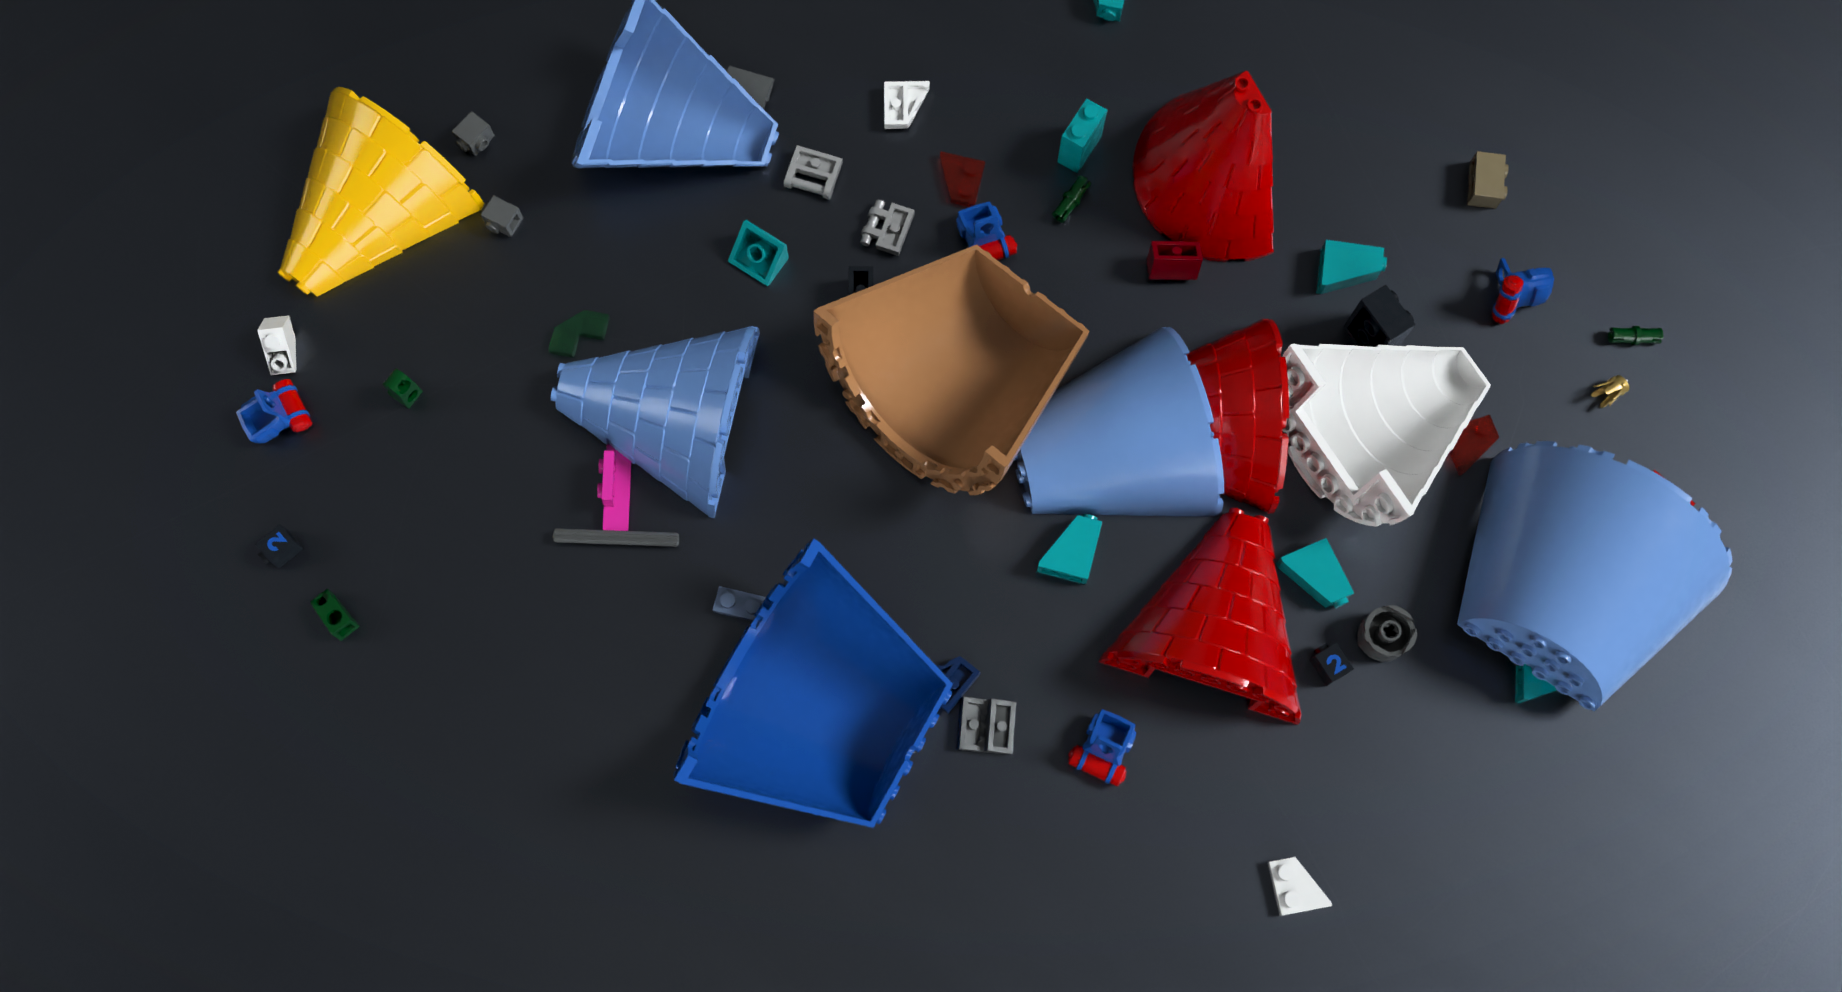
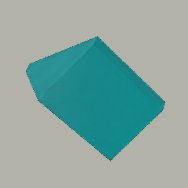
M744 220L728 262L768 286L789 259L787 245L748 220Z

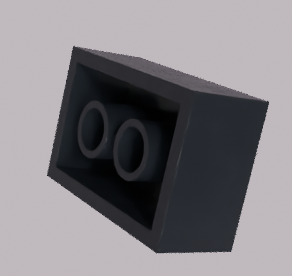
M1384 285L1360 300L1343 327L1357 346L1377 347V345L1400 346L1416 324L1411 313L1405 310L1399 303L1397 294L1390 290L1387 285Z

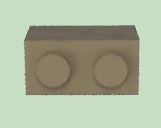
M1480 151L1475 153L1469 166L1467 205L1496 209L1501 201L1506 199L1507 186H1504V182L1509 170L1508 164H1505L1506 155Z

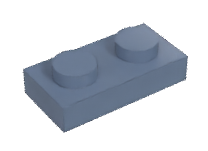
M719 586L712 611L753 621L755 618L754 614L766 597Z

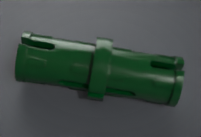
M1079 175L1069 191H1065L1062 195V201L1055 211L1052 212V216L1056 217L1055 219L1059 222L1065 223L1074 207H1078L1081 203V197L1088 187L1091 186V182L1087 181L1086 177Z
M1632 326L1631 328L1611 327L1609 330L1613 332H1608L1610 343H1631V345H1639L1640 343L1661 344L1662 340L1659 339H1663L1662 328H1640V326Z

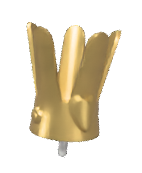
M1620 375L1613 376L1607 382L1593 386L1605 385L1592 392L1591 396L1597 397L1604 393L1610 394L1600 404V408H1604L1608 404L1610 407L1620 395H1624L1629 391L1628 379Z

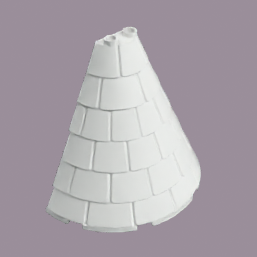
M1293 343L1282 356L1286 359L1289 390V418H1287L1286 428L1282 429L1289 437L1288 454L1299 474L1320 499L1327 497L1334 503V511L1363 525L1375 527L1382 523L1394 525L1414 514L1419 501L1428 491L1448 453L1453 450L1462 431L1467 427L1491 384L1464 347L1377 345V347L1335 344L1312 346Z

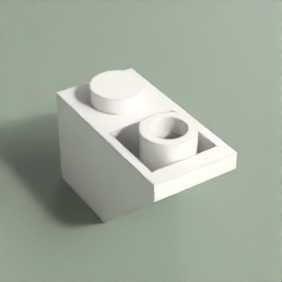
M289 315L264 318L257 331L270 375L296 372V339Z

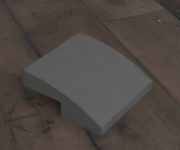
M729 66L726 72L732 78H735L746 92L764 109L766 102L769 101L775 79Z
M962 697L960 699L956 750L1012 754L1016 702Z

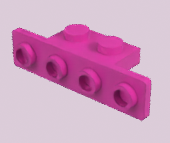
M609 444L606 451H604V459H599V474H603V481L598 483L597 497L602 498L604 506L603 530L628 531L632 462Z

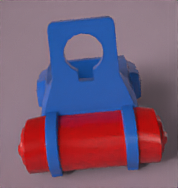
M990 201L958 211L956 225L961 237L966 239L968 248L977 244L984 251L989 252L997 261L1017 254V243L1011 235L1005 236L1001 228V215H999L996 206H992Z
M1500 258L1496 270L1500 293L1496 303L1493 305L1492 318L1495 322L1504 324L1513 317L1516 308L1537 306L1545 303L1552 292L1554 284L1552 270L1550 268H1533L1512 273L1505 258Z
M290 379L276 382L272 386L271 392L255 390V396L242 404L241 408L236 412L249 440L258 444L270 441L279 435L280 431L291 427L294 432H302L312 426L310 414L304 407L298 390Z
M1103 709L1100 710L1098 714H1094L1087 727V741L1083 746L1076 745L1070 750L1068 764L1076 767L1079 771L1082 770L1103 780L1107 784L1110 783L1118 787L1126 777V767L1121 763L1125 752L1129 753L1133 747L1137 734L1135 731L1136 724Z

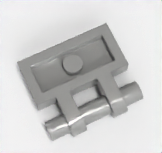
M876 200L874 207H871L868 213V223L862 229L860 244L869 246L871 239H877L876 249L899 256L915 210L891 203L890 209L887 211L883 209L885 202ZM879 220L885 221L882 230L876 228Z

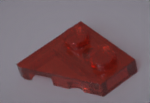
M941 152L940 161L943 166L951 203L967 207L974 206L986 161Z
M1490 415L1469 421L1453 450L1450 451L1459 475H1463L1499 438Z

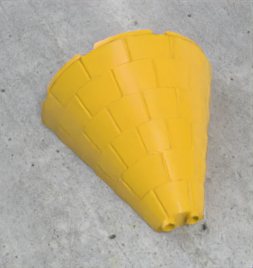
M336 87L331 92L326 116L323 119L317 147L314 149L308 178H306L300 206L296 212L291 237L288 239L282 263L277 273L288 282L291 279L297 282L296 287L306 295L311 292L318 297L338 285L373 269L374 266L403 253L404 249L458 224L459 220L482 210L485 203L475 190L471 189L469 191V187L464 183L466 179L426 141L418 144V138L410 132L408 126L366 97L362 96L359 98L350 89Z

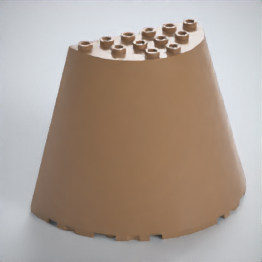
M977 244L818 307L813 311L815 335L819 336L821 334L823 341L818 347L825 359V366L832 381L836 382L839 380L844 389L842 394L848 399L845 403L851 412L858 417L860 424L864 429L870 426L878 435L874 440L911 473L920 479L927 476L933 479L931 485L937 488L943 487L946 491L954 494L962 490L968 491L970 495H979L984 491L991 490L1003 479L1089 334V330L1083 324L1077 322L1062 308L1048 300L1044 294L1039 292L1032 293L1027 281L1018 277L1006 265L1001 264L989 252L984 251Z

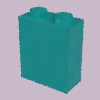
M1086 98L1062 135L1058 163L1078 174L1102 137L1107 109Z

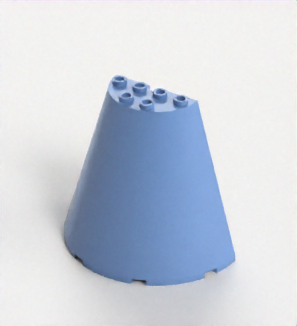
M1163 327L1155 330L1055 390L1014 459L1017 460V480L1019 484L1023 483L1026 491L1023 493V500L1026 508H1031L1032 514L1215 517L1221 514L1223 500L1219 494L1224 493V475L1218 438L1214 439V432L1210 428V424L1214 423V418L1198 369L1195 364L1191 365V362L1188 361L1187 354H1189V350L1180 335L1173 328Z

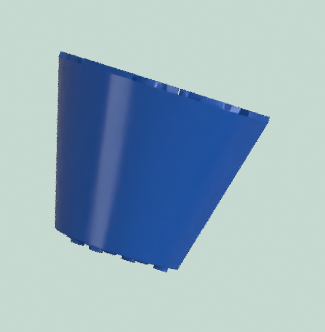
M812 539L805 545L804 550L801 549L784 570L782 574L784 575L783 579H785L784 583L781 584L779 582L770 590L754 614V620L749 627H746L713 684L714 687L710 696L706 697L692 725L691 730L695 733V736L691 737L689 741L686 740L681 749L673 778L680 784L874 828L876 823L880 824L886 814V809L884 808L889 799L893 800L900 788L897 784L902 775L906 776L913 765V762L910 760L913 752H919L926 742L924 736L928 728L934 727L939 718L938 710L942 704L945 705L952 695L950 689L953 683L819 541Z

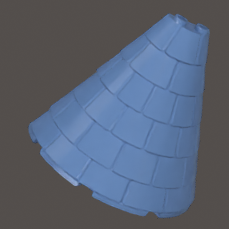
M632 0V7L630 6L628 12L623 17L606 57L607 65H604L588 104L581 125L584 129L581 130L577 138L573 153V167L578 169L665 166L767 167L772 157V153H769L771 145L776 143L779 132L776 131L778 123L746 92L735 78H732L712 55H708L665 8L662 9L655 0Z
M748 326L729 332L724 331L695 339L689 338L665 345L659 344L635 351L629 350L600 358L593 357L566 364L560 363L557 370L559 382L558 386H554L552 389L551 401H555L556 409L578 425L583 426L606 445L612 446L633 464L636 463L685 501L691 502L708 517L715 518L726 473L724 455L743 377L749 378L758 342L759 328Z

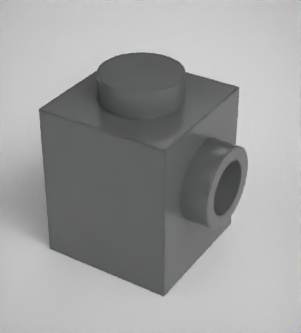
M472 111L452 131L456 138L455 144L462 151L466 152L468 150L475 156L480 151H483L494 137L490 125Z
M494 195L482 208L481 217L485 222V227L494 233L501 232L512 237L523 219L518 207Z

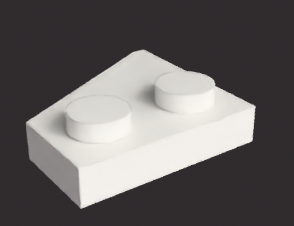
M930 81L884 82L885 129H908L930 89Z
M1296 857L1267 862L1280 916L1332 906L1331 901Z

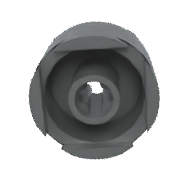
M1387 605L1373 610L1361 621L1357 632V644L1370 658L1381 662H1391L1413 647L1417 638V629H1415L1413 618L1406 610L1395 605ZM1384 630L1388 631L1387 635L1389 636V638L1385 635Z

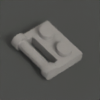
M797 145L784 179V187L790 189L792 187L822 195V198L830 200L843 163L842 158ZM796 173L815 177L825 180L826 184L823 186L796 178L795 175Z

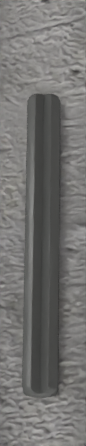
M554 529L553 541L556 543L677 547L680 539L679 534L673 532Z

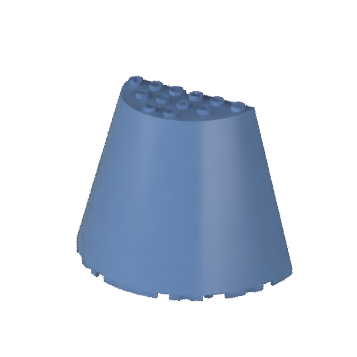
M1537 441L1536 444L1521 443L1517 449L1513 450L1509 447L1501 451L1490 463L1457 625L1462 627L1468 635L1484 641L1490 649L1500 651L1509 657L1510 661L1514 664L1530 666L1533 670L1532 674L1536 678L1552 684L1558 692L1571 696L1582 707L1596 711L1723 591L1732 573V568L1730 567L1732 553L1730 548L1725 547L1721 541L1720 534L1722 531L1716 523L1708 518L1709 514L1702 507L1697 511L1690 504L1692 498L1648 468L1631 460H1628L1627 464H1623L1613 460L1615 456L1613 453L1596 451L1592 447L1580 444L1578 447L1570 446L1565 448L1557 447L1555 441Z

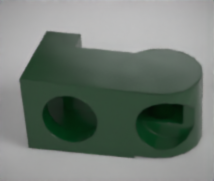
M397 368L392 371L382 384L392 398L408 409L423 392L414 381Z
M328 588L310 601L329 632L340 641L360 627Z

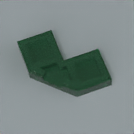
M583 310L556 326L548 349L549 352L574 358L580 335L604 340L610 319L609 314Z

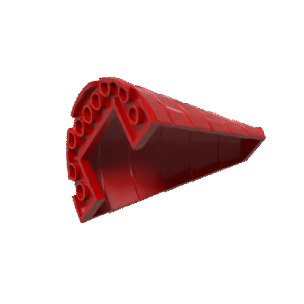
M1248 71L1224 78L1169 101L1154 114L1144 127L1133 156L1134 191L1148 221L1160 234L1164 233L1173 241L1200 242L1202 257L1212 261L1228 262L1229 259L1251 261L1274 253L1272 234L1274 232L1271 109Z
M1261 319L1241 330H1236L1218 340L1206 343L1190 351L1187 354V358L1191 365L1195 364L1198 369L1214 418V423L1210 424V428L1214 432V439L1218 438L1224 475L1223 495L1241 503H1248L1267 512V514H1274L1280 501L1279 496L1274 495L1278 493L1279 489H1283L1287 465L1289 437L1287 433H1282V429L1286 428L1287 418H1289V390L1285 357H1280L1283 342L1279 329L1272 319Z
M1230 508L1228 513L1220 516L1203 536L1202 541L1161 585V589L1121 632L1119 638L1101 655L1099 663L1147 678L1155 669L1249 698V710L1298 725L1301 721L1302 713L1296 691L1297 685L1285 626L1286 619L1280 596L1281 589L1274 561L1275 554L1271 529L1268 525L1269 519L1261 515L1252 517L1244 514L1245 512L1241 509Z

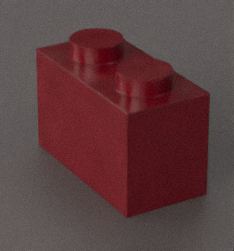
M1151 241L1146 260L1149 279L1197 280L1203 257L1200 242Z

